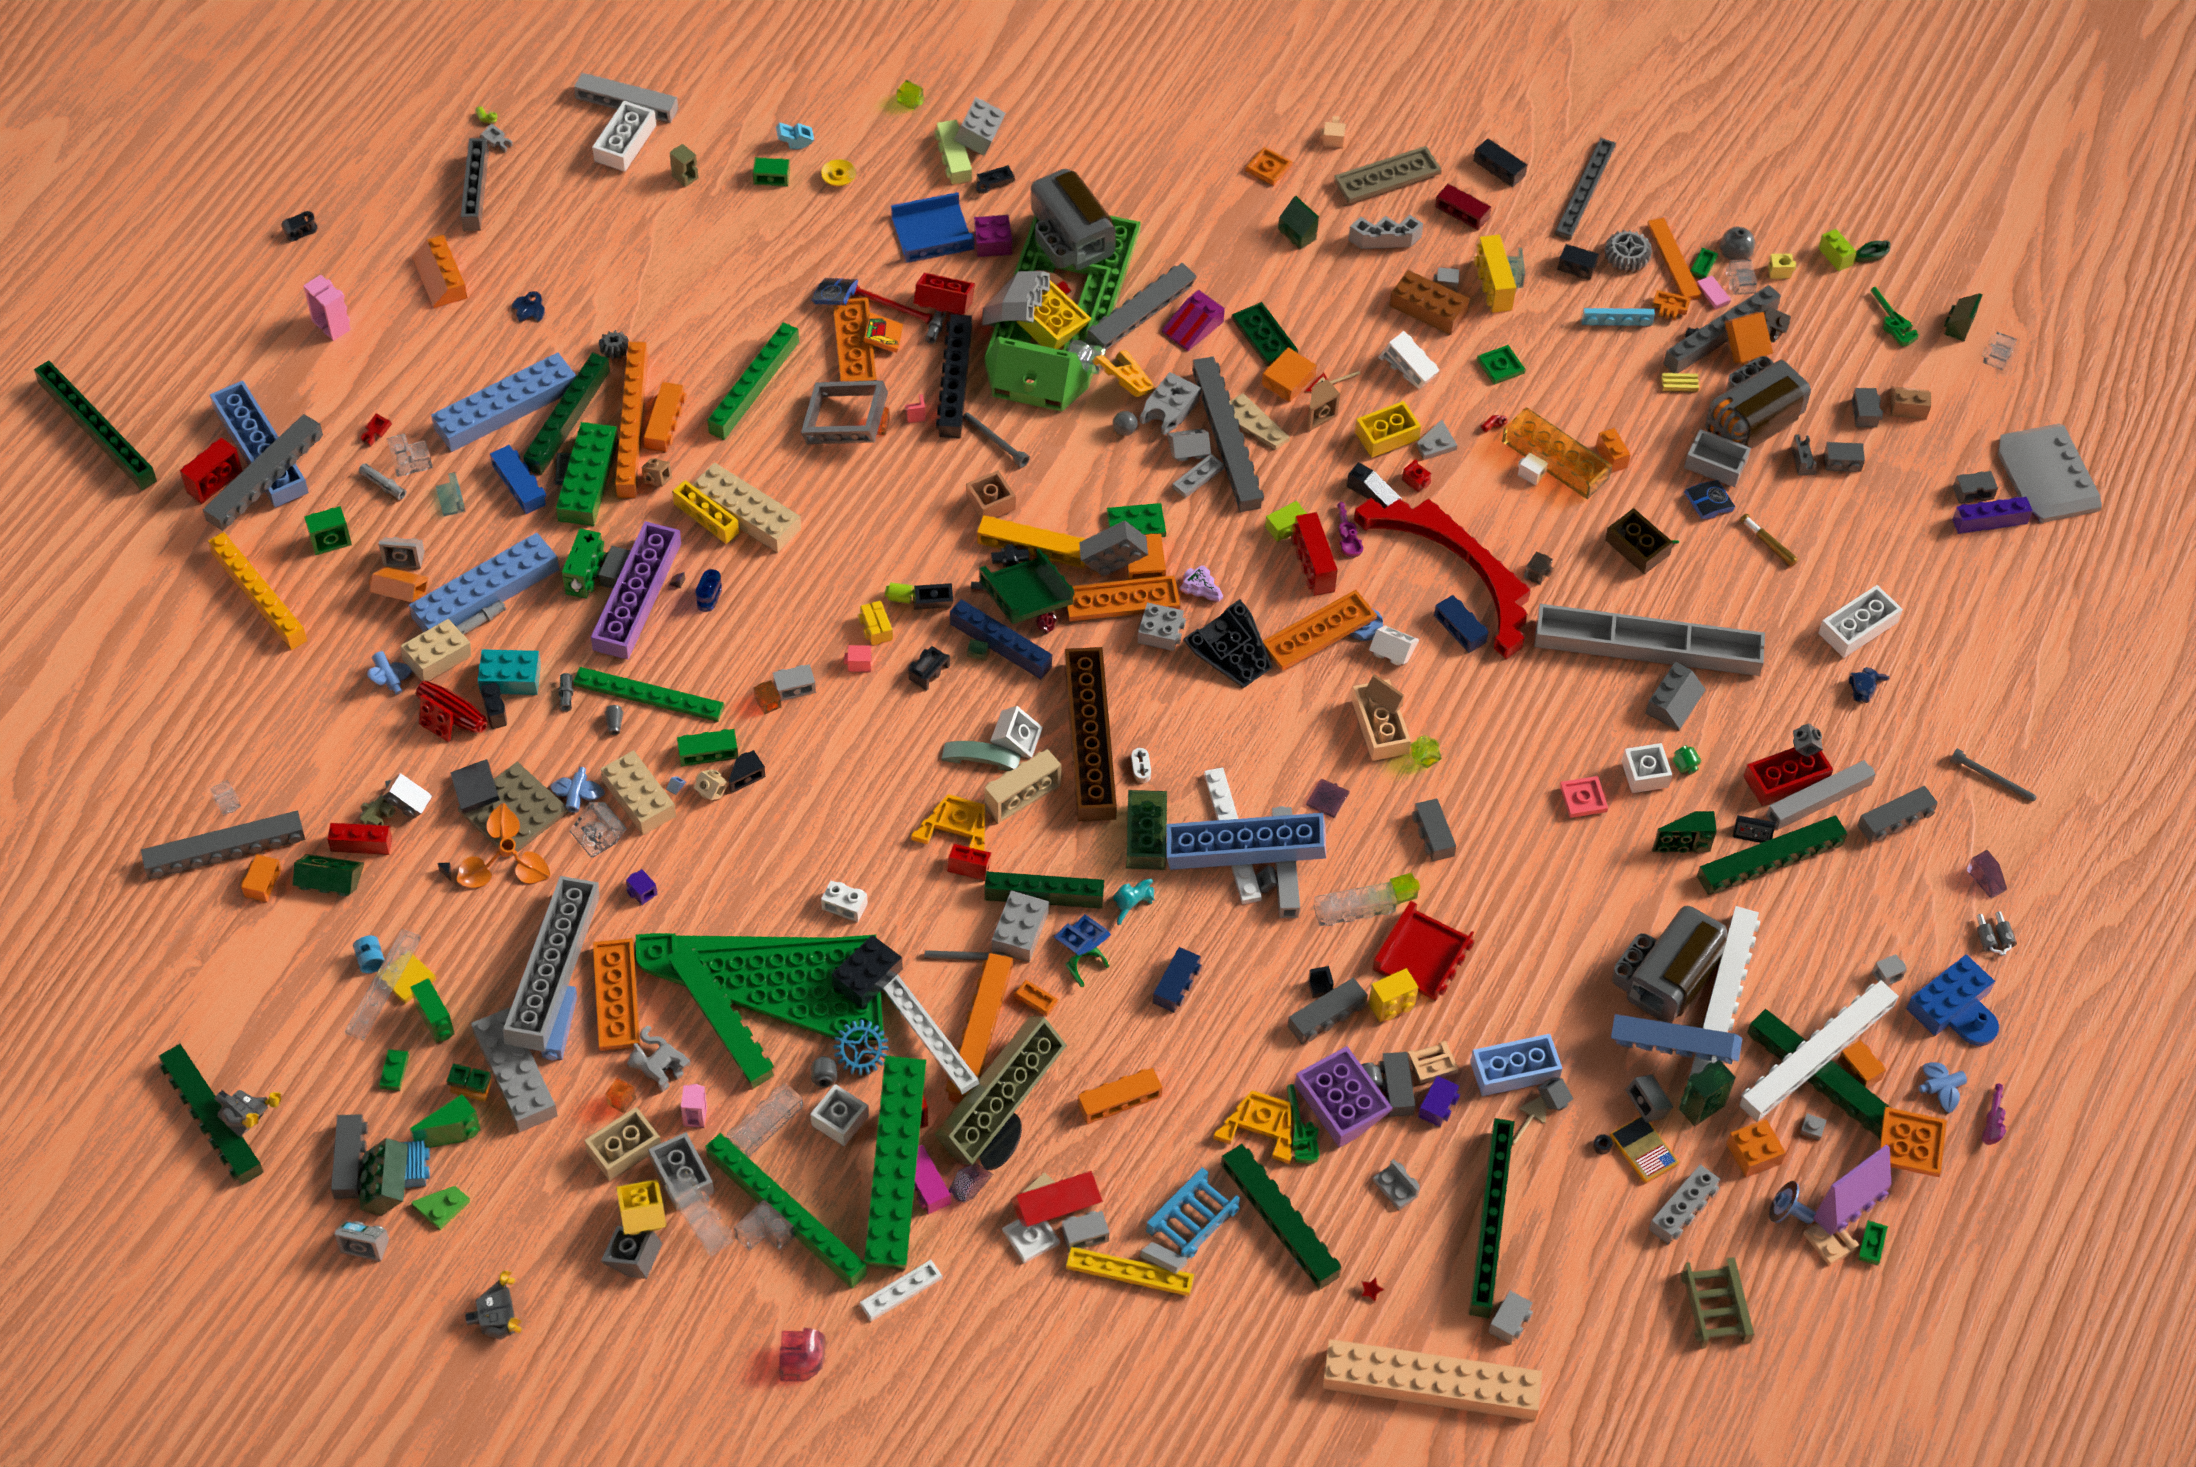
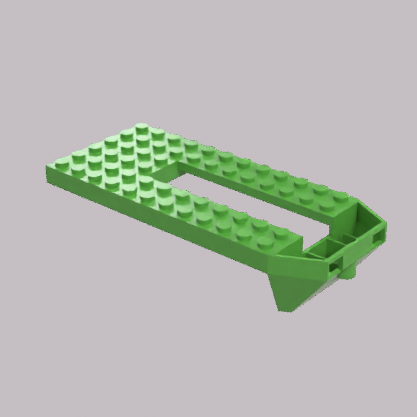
M1034 216L1014 275L1017 272L1048 271L1054 273L1056 268L1088 275L1078 307L1091 318V321L1064 345L1063 350L1031 344L1032 336L1016 321L997 323L985 355V369L993 397L1063 411L1089 388L1096 367L1091 361L1095 356H1099V354L1085 341L1088 335L1087 330L1092 325H1098L1103 317L1110 316L1111 312L1115 309L1141 231V222L1110 216L1112 225L1116 230L1114 253L1104 260L1081 270H1076L1072 264L1064 268H1058L1051 262L1036 241L1035 228L1039 220ZM1031 379V380H1033L1034 382H1033V383H1027L1026 380ZM995 388L1010 391V396L995 393ZM1046 399L1061 402V407L1046 404Z

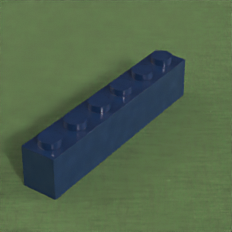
M961 599L951 609L950 625L1037 678L1042 679L1052 668L1051 653Z

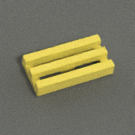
M1662 373L1663 391H1699L1698 374Z

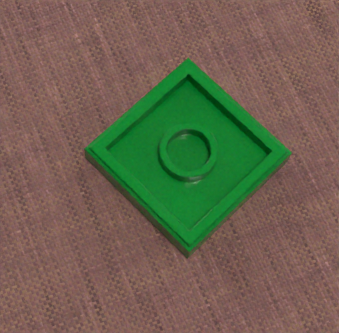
M1509 345L1477 356L1478 363L1494 385L1525 374L1526 369Z

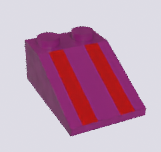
M1197 290L1186 299L1163 328L1162 333L1186 351H1189L1224 322L1225 308L1200 290Z

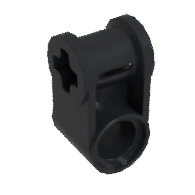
M310 211L287 218L281 224L283 231L290 241H296L313 234L318 229L317 224L314 222V214Z

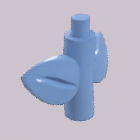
M383 651L375 653L372 656V660L376 667L370 668L367 676L380 686L386 684L389 690L394 691L395 695L402 692L400 681L409 677L412 670L404 663L394 662L389 664Z
M579 767L578 772L574 773L572 780L563 777L551 784V790L554 794L567 796L565 808H568L569 812H579L581 798L591 801L605 794V791L597 783L586 781L587 775L585 774L586 768Z
M1938 1062L1924 1064L1923 1072L1929 1080L1924 1081L1923 1085H1919V1092H1927L1928 1094L1938 1093V1100L1943 1109L1948 1113L1953 1112L1960 1100V1094L1956 1088L1967 1083L1966 1074L1963 1071H1958L1948 1076V1070L1945 1065Z

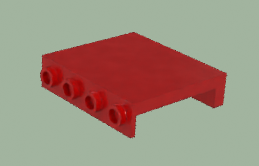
M1410 900L1375 957L1372 970L1388 977L1407 968L1419 987L1418 993L1437 1001L1440 995L1444 996L1448 985H1446L1448 981H1453L1457 970H1455L1457 966H1462L1466 955H1464L1466 951H1471L1475 940H1473L1474 931H1471L1469 936L1417 911V903Z

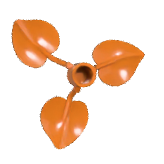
M502 803L490 814L486 825L487 832L492 838L501 837L498 851L486 865L477 856H470L463 860L456 880L459 884L468 888L485 886L492 878V873L487 868L499 855L503 857L514 856L518 862L515 867V874L521 882L526 884H534L549 879L550 870L544 859L535 852H524L521 859H519L517 851H515L516 843L512 837L519 832L520 823L517 816L505 803Z

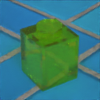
M908 80L897 89V102L912 110H915L924 101L923 88Z
M1412 872L1390 878L1388 890L1395 905L1417 899L1420 883L1418 879L1414 878Z

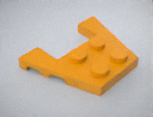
M1127 350L1119 351L1115 356L1124 365L1122 367L1116 368L1104 355L1095 356L1091 361L1096 366L1098 364L1105 368L1104 372L1107 375L1117 377L1119 379L1118 383L1135 397L1151 394L1156 389L1152 381L1146 376Z
M948 794L933 810L930 817L921 823L920 828L912 833L911 840L928 845L936 828L971 838L970 848L985 851V804Z
M1251 1090L1238 1105L1236 1111L1215 1132L1214 1139L1231 1145L1238 1127L1278 1140L1272 1158L1290 1164L1291 1103Z

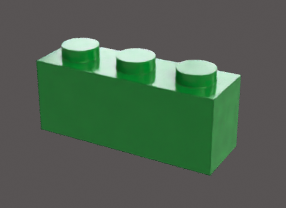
M723 729L721 731L677 737L681 767L731 760L739 757L735 729Z

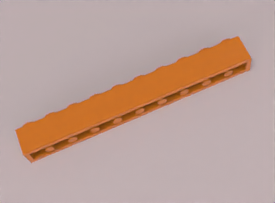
M628 342L615 484L617 498H636L648 362L646 342Z

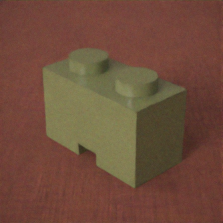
M684 144L669 152L672 177L685 187L699 178L698 169L695 167L697 165V157L694 152Z

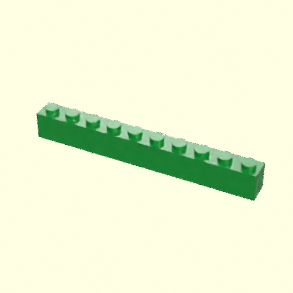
M721 1132L705 1146L708 1159L849 1287L853 1289L867 1276L865 1262Z

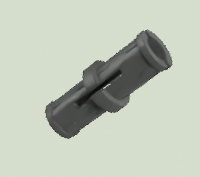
M935 311L934 317L928 325L929 329L925 336L926 342L928 341L931 344L936 342L938 333L943 328L942 323L946 317L945 312L941 316L942 312Z
M569 673L560 675V688L558 690V695L560 696L559 708L565 712L572 709V696L574 695L572 675Z

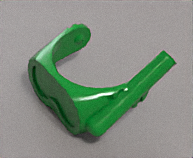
M1097 947L1084 954L1071 957L1065 964L1081 988L1084 987V982L1077 970V963L1081 957L1087 955L1100 957L1105 967H1110L1107 959Z

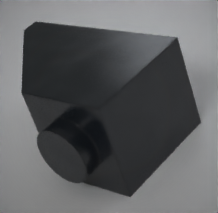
M754 750L745 752L736 758L729 778L731 793L766 777L765 766Z

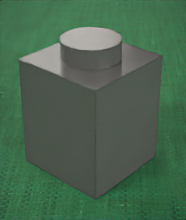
M1552 1077L1537 1088L1548 1109L1563 1110L1573 1100L1563 1078Z

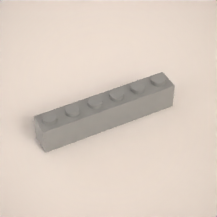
M581 73L574 86L576 99L614 109H619L623 101H627L655 111V118L657 120L669 123L672 122L678 110V101L675 96L591 74Z

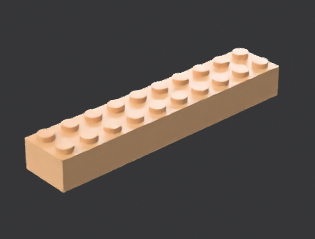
M1329 1339L1322 1389L1536 1421L1539 1411L1542 1371Z

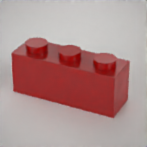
M330 823L327 841L331 852L390 855L392 834L390 827L384 825Z

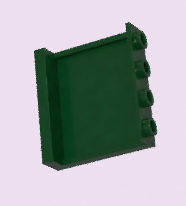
M1039 548L1037 549V558L992 573L986 565L979 567V582L1012 624L1073 604V596L1075 595L1073 587L1066 582L1065 577L1057 571L1056 566L1052 565L1048 556L1043 554Z

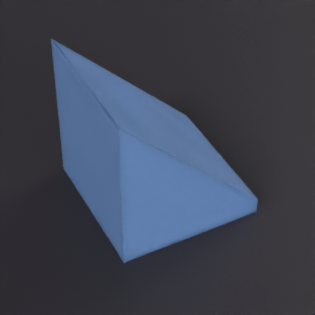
M677 776L671 777L666 790L676 795L686 784V781Z

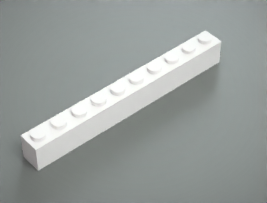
M1738 906L1735 907L1703 1029L1722 1032L1732 1031L1735 1019L1731 1018L1732 1013H1737L1739 1003L1736 1002V998L1741 997L1743 986L1740 983L1741 980L1745 981L1748 971L1744 969L1745 964L1749 965L1752 953H1749V949L1754 948L1756 941L1753 933L1758 932L1761 922L1757 920L1759 912ZM1695 1055L1688 1081L1712 1088L1714 1081H1719L1721 1070L1718 1069L1719 1064L1723 1065V1063L1716 1061V1058H1712V1061H1707Z
M1881 980L1876 985L1872 983L1865 990L1864 995L1855 997L1851 1003L1852 1005L1848 1008L1846 1006L1843 1007L1835 1019L1830 1018L1821 1031L1819 1029L1811 1035V1039L1808 1042L1803 1041L1797 1047L1795 1053H1789L1783 1059L1782 1064L1774 1065L1769 1071V1075L1760 1077L1752 1089L1747 1088L1741 1094L1742 1100L1739 1106L1756 1122L1761 1120L1892 1009L1899 996Z

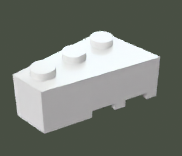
M1405 331L1390 341L1378 357L1381 360L1386 359L1391 363L1392 369H1399L1404 373L1403 377L1418 389H1421L1431 381L1440 371L1436 364L1425 355V352L1416 345L1412 337L1407 335Z

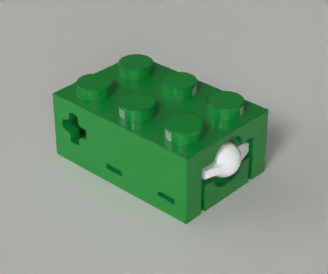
M579 528L562 571L566 595L587 599L589 593L593 591L595 577H597L601 563H604L606 554L603 550L604 541H602L600 532Z

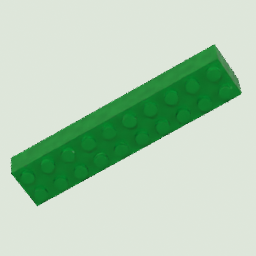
M885 1056L864 1257V1262L869 1267L906 1270L927 1061L925 1059Z

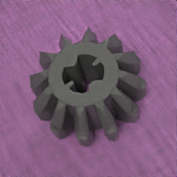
M615 330L611 333L608 331L607 335L602 334L601 339H599L600 352L607 358L611 357L612 360L614 358L621 359V356H626L629 340L627 336H624L623 332L618 333Z

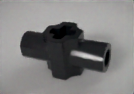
M1012 544L1005 545V547L1001 548L1002 551L991 552L992 564L1003 563V567L1006 568L1017 565L1019 562L1029 561L1028 549L1017 550V546Z

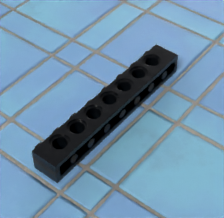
M951 314L950 321H947L946 332H949V335H945V346H947V349H944L943 359L946 360V363H942V373H945L944 377L941 376L940 387H943V391H939V401H942V403L938 405L937 415L940 416V419H936V430H939V437L961 438L972 334V315Z

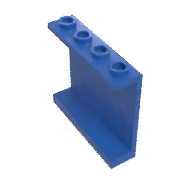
M958 192L891 205V218L906 263L974 250L973 233L968 231L959 205Z

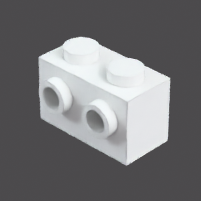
M830 881L821 898L822 910L859 922L868 904L867 893L858 888L848 887L842 882Z

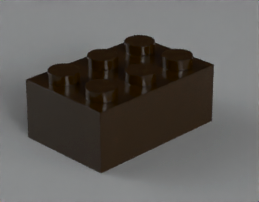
M1635 508L1607 528L1605 541L1644 575L1671 555L1673 541Z

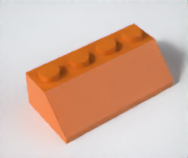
M444 234L426 239L412 255V259L433 308L467 299L465 283Z

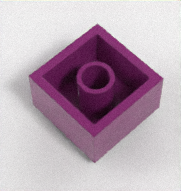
M1009 215L974 217L977 257L1012 255Z

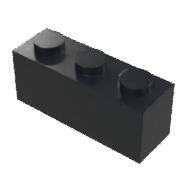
M1489 138L1475 148L1473 161L1511 187H1514L1526 176L1528 164Z

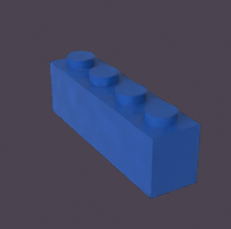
M507 445L490 453L492 466L525 514L546 505L544 489L538 487L535 476L529 474V469L525 462L522 463L520 461L517 450H513L510 445Z

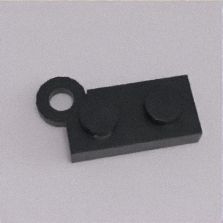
M1009 165L976 174L978 181L976 191L985 194L991 188L1015 182V176Z

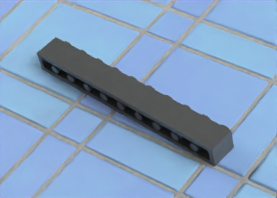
M1214 356L1193 360L1192 372L1197 386L1200 387V396L1239 511L1245 512L1260 509L1262 501H1264V493L1262 490H1259V479L1257 475H1254V464L1248 458L1249 450L1248 447L1244 446V435L1239 431V420L1234 417L1235 410L1233 404L1230 405L1229 391H1225V380L1223 376H1220V365L1216 363Z

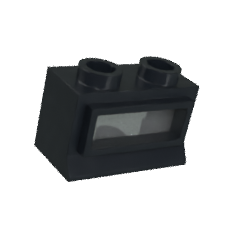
M933 646L928 650L924 649L920 654V659L917 662L913 661L909 665V680L927 691L929 689V679L932 676L935 678L940 676L941 666L950 667V655L941 652Z

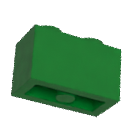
M755 157L753 168L754 185H789V159Z

